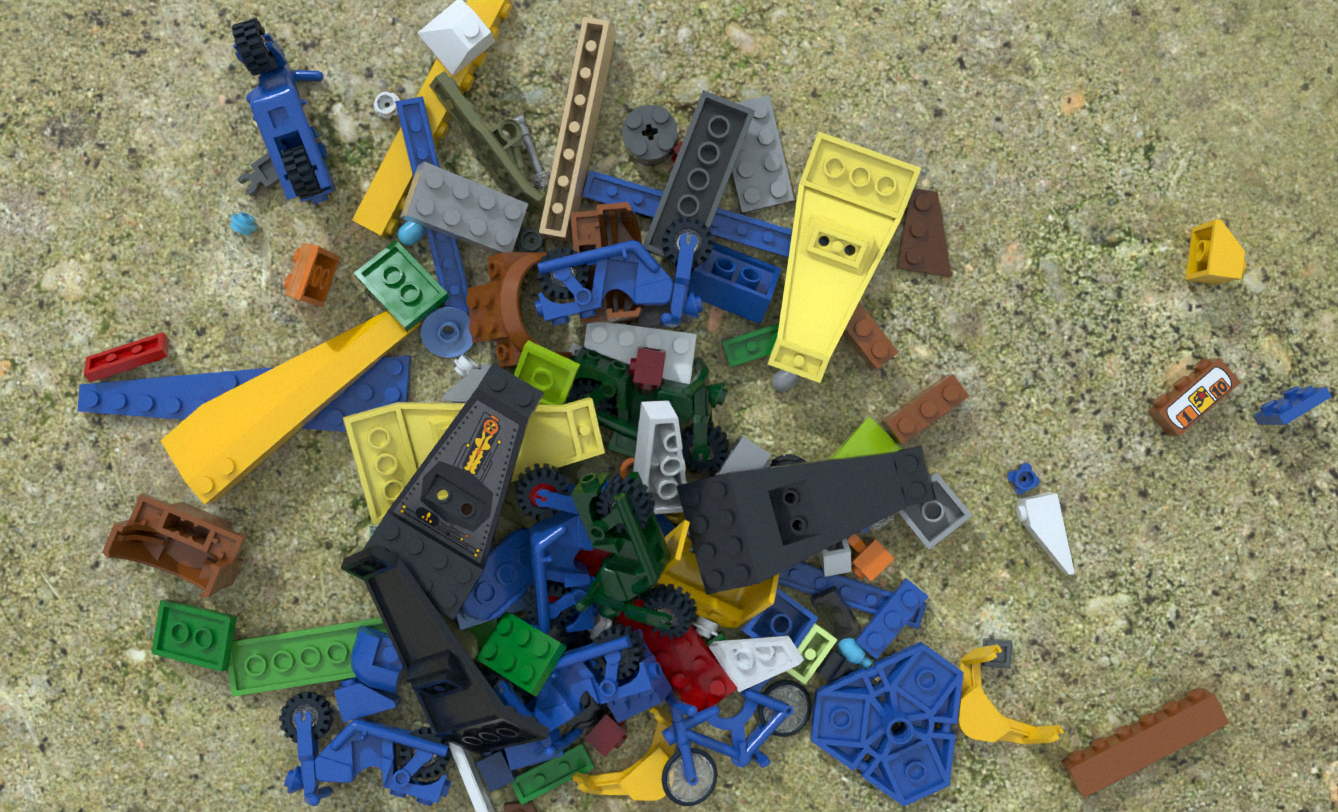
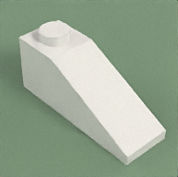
M1045 492L1018 498L1019 506H1016V512L1019 521L1023 522L1025 528L1061 572L1069 575L1075 574L1058 494Z

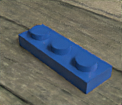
M905 578L858 634L855 642L877 659L929 596Z

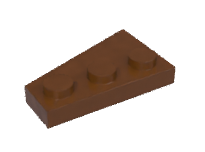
M913 189L906 206L896 269L951 277L938 192Z

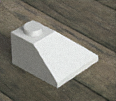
M456 0L417 33L453 77L495 43L491 31L462 0Z

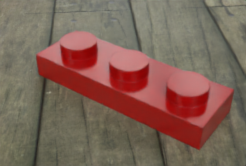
M162 332L88 356L85 361L84 376L89 382L108 378L111 375L126 370H133L138 366L151 362H158L168 357L169 339Z

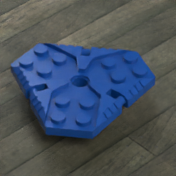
M922 641L874 662V666L865 670L863 667L856 672L816 688L810 739L814 744L851 770L859 769L864 779L903 806L950 786L956 734L951 730L952 724H957L964 674L961 669ZM879 676L880 684L872 686L870 680ZM880 696L886 697L883 703L879 699ZM902 722L898 729L891 730L894 723ZM934 722L941 723V728H934ZM869 753L871 756L868 760H863L864 756Z

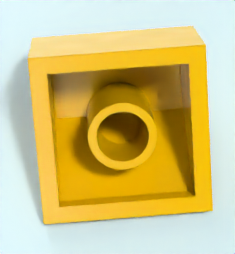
M1215 219L1192 227L1185 280L1217 285L1242 279V275L1246 270L1245 250L1222 220Z

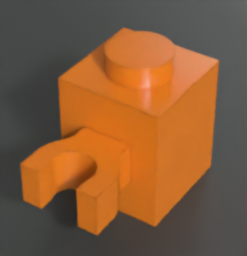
M856 534L847 538L848 544L856 551L851 556V562L853 563L851 570L861 580L866 577L872 582L894 560L891 554L873 537H870L865 543Z

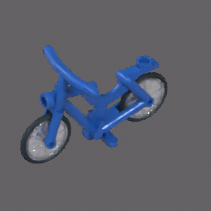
M771 677L741 691L745 704L742 710L731 718L719 717L720 709L717 706H711L698 712L694 705L678 700L673 690H671L666 696L665 702L670 707L673 721L672 725L661 733L670 746L676 743L678 752L668 759L662 771V787L667 797L678 805L694 806L705 801L716 786L718 773L713 758L702 749L691 748L690 742L730 757L732 763L737 767L747 766L751 759L760 767H767L770 764L768 756L759 750L760 746L771 734L778 737L791 736L799 732L806 725L811 714V699L807 690L796 681L780 680L767 687L763 693L760 692L763 686L774 678ZM758 706V717L761 723L745 738L744 724L751 718ZM707 721L718 729L730 730L733 746L693 731L691 728Z

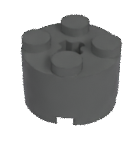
M643 105L634 109L626 116L622 134L627 154L645 166H656L665 162L671 156L673 148L677 144V125L668 110L657 105ZM652 131L654 139L649 140L646 132Z

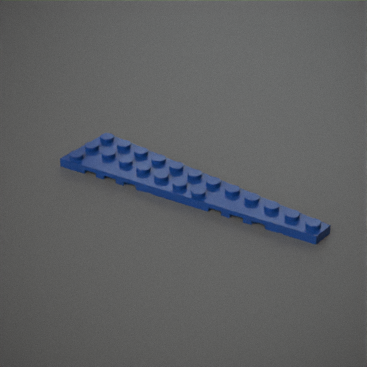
M412 356L382 358L301 429L346 432L342 417L396 402H408ZM275 367L80 384L77 412L185 420L202 404Z

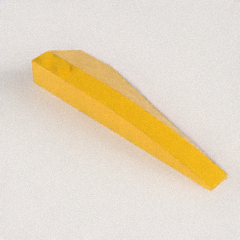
M385 311L202 404L160 441L184 481L204 504L215 503L411 334L422 322L420 321L406 332L388 311Z

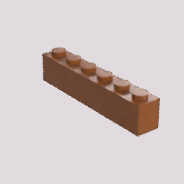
M1198 688L1189 691L1187 697L1179 701L1166 703L1163 705V709L1155 713L1141 716L1138 722L1130 726L1119 727L1115 730V734L1107 738L1094 740L1091 746L1086 749L1075 750L1069 753L1067 758L1062 760L1061 763L1074 789L1082 797L1086 798L1229 724V721L1215 694L1204 688Z

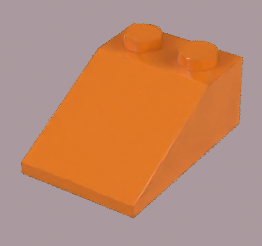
M302 243L301 248H298L294 254L293 262L295 266L292 274H288L285 280V295L323 307L340 256L320 246Z

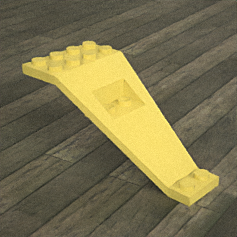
M818 131L799 181L778 334L767 362L768 365L821 383L830 357L902 219L922 169L921 167ZM821 236L829 238V242L826 245L819 243ZM853 245L855 251L852 254L845 253L846 246Z
M588 397L564 405H538L528 422L511 482L519 480L518 475L520 473L525 475L526 467L529 466L531 470H534V464L539 463L540 468H543L544 463L549 464L550 469L552 466L559 468L605 453L592 398ZM396 402L342 417L373 525L381 522L386 512L466 403ZM446 490L438 493L439 500H445L448 497Z

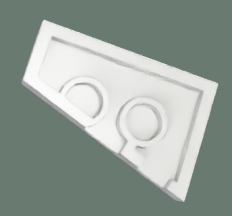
M789 636L713 641L708 646L726 674L737 686L738 692L794 668L804 660Z

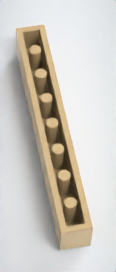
M583 17L539 230V233L548 239L573 243L570 213L580 211L616 36V30L608 20Z

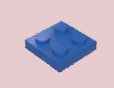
M1311 385L1299 388V386H1295L1283 392L1284 397L1277 401L1271 400L1261 405V410L1252 416L1258 425H1286L1332 396L1327 387L1314 388Z

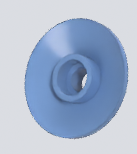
M442 307L432 311L426 316L421 326L423 344L431 353L444 358H453L464 354L473 345L472 335L469 331L470 316L463 310L454 307ZM445 326H452L453 330L445 331L443 328Z

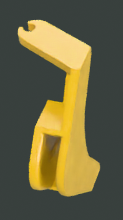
M998 644L975 648L960 659L959 669L964 674L957 726L968 737L993 743L997 740L1020 744L1052 743L1060 738L1058 734L1064 733L1060 725L1035 727L1005 717L997 711L987 698L981 684L980 663L989 662L997 657L996 653L1002 652Z
M657 705L649 708V711L655 715L654 718L657 720L651 746L636 763L621 771L591 775L576 772L572 779L578 783L577 787L584 793L629 795L633 800L655 801L666 796L662 787V771L666 762L675 751V743L670 746L661 733L671 726L673 721L666 710ZM674 762L667 776L669 789L672 787Z

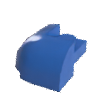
M360 625L351 654V669L356 678L365 685L397 694L404 674V668L390 637L386 635L387 632Z

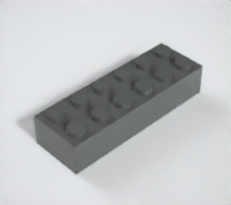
M705 90L702 91L643 244L650 254L667 260L663 253L662 238L666 227L675 219H680L682 216L690 218L693 216L697 217L696 219L704 221L707 227H711L755 110ZM683 230L675 236L674 246L678 252L679 240L684 233H686L685 242L689 244L693 233L685 231L690 230ZM698 235L697 243L694 248V254H696L701 248V240Z

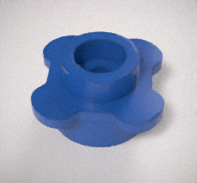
M1028 463L1021 464L1019 469L1009 471L1007 474V479L1014 484L1015 492L1019 495H1024L1026 490L1037 487L1040 482L1039 478L1032 471V466ZM1024 476L1026 480L1021 481V477Z

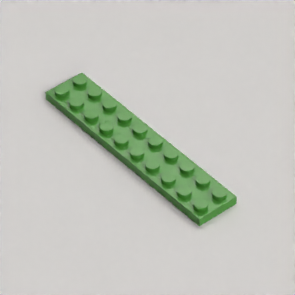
M381 617L233 640L228 667L232 697L355 678L356 676L351 669V654L359 626L362 625L387 632ZM498 618L467 628L478 638L479 652L499 622Z

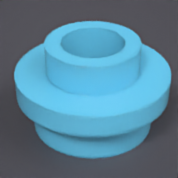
M245 212L233 213L230 217L232 221L230 227L240 234L250 236L258 228L255 218Z

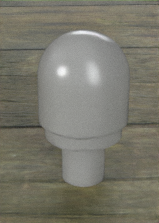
M781 369L773 375L772 386L778 392H787L800 381L799 375Z

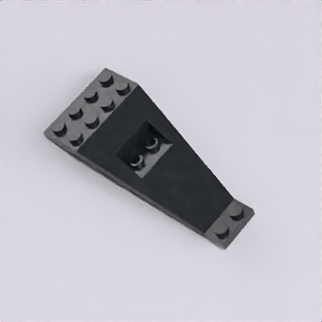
M922 445L893 452L731 471L676 486L685 519L690 522L688 530L706 595L759 584L907 506L930 502L936 499ZM788 493L795 495V502L788 499ZM796 520H800L803 523L802 529L796 527Z

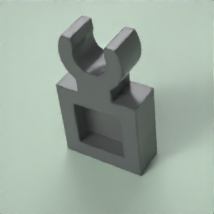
M269 153L251 164L255 172L252 174H242L237 179L241 184L249 180L252 181L251 188L245 191L250 196L256 195L260 191L262 184L270 189L280 182Z

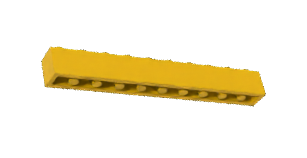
M467 0L466 4L487 26L496 41L500 32L498 27L502 19L506 20L512 10L511 0ZM487 52L481 53L454 77L438 58L432 66L417 97L423 96L435 147L439 139H444L449 130L448 122L451 115L429 85L437 75L445 71L449 77H452L457 82L459 91L463 95L464 91H469L475 79L473 74L477 67H482ZM401 127L352 219L353 222L385 239L388 238L389 234L393 235L398 228L399 221L397 219L403 210L413 181Z

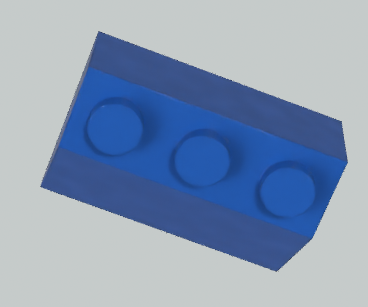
M713 242V249L708 259L697 268H694L689 281L687 295L690 291H693L694 296L699 295L701 301L761 324L771 302L781 268Z

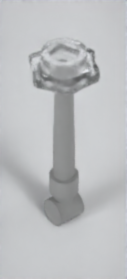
M522 114L513 119L522 127L521 139L537 173L531 184L534 188H538V191H544L548 189L551 173L542 170L530 138L531 134Z

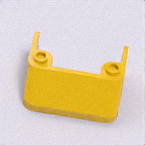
M684 520L665 536L671 557L655 586L659 587L660 584H665L667 588L669 584H674V589L676 590L678 586L683 588L681 592L683 594L686 592L690 593L689 599L694 598L696 602L694 605L697 606L696 615L726 628H738L774 604L780 573L759 584L706 595L696 556L690 552L692 543L686 536L690 522Z

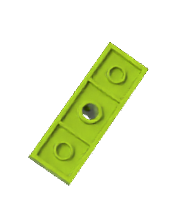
M528 340L524 345L514 376L544 393V397L539 405H564L580 364Z

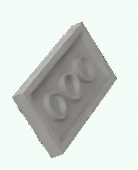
M770 95L738 102L740 105L755 110L731 173L741 214L793 202L794 196Z

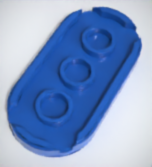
M522 528L510 532L490 550L485 570L461 608L467 616L482 621L496 619L520 599L524 592H527L529 584L533 586L529 529Z

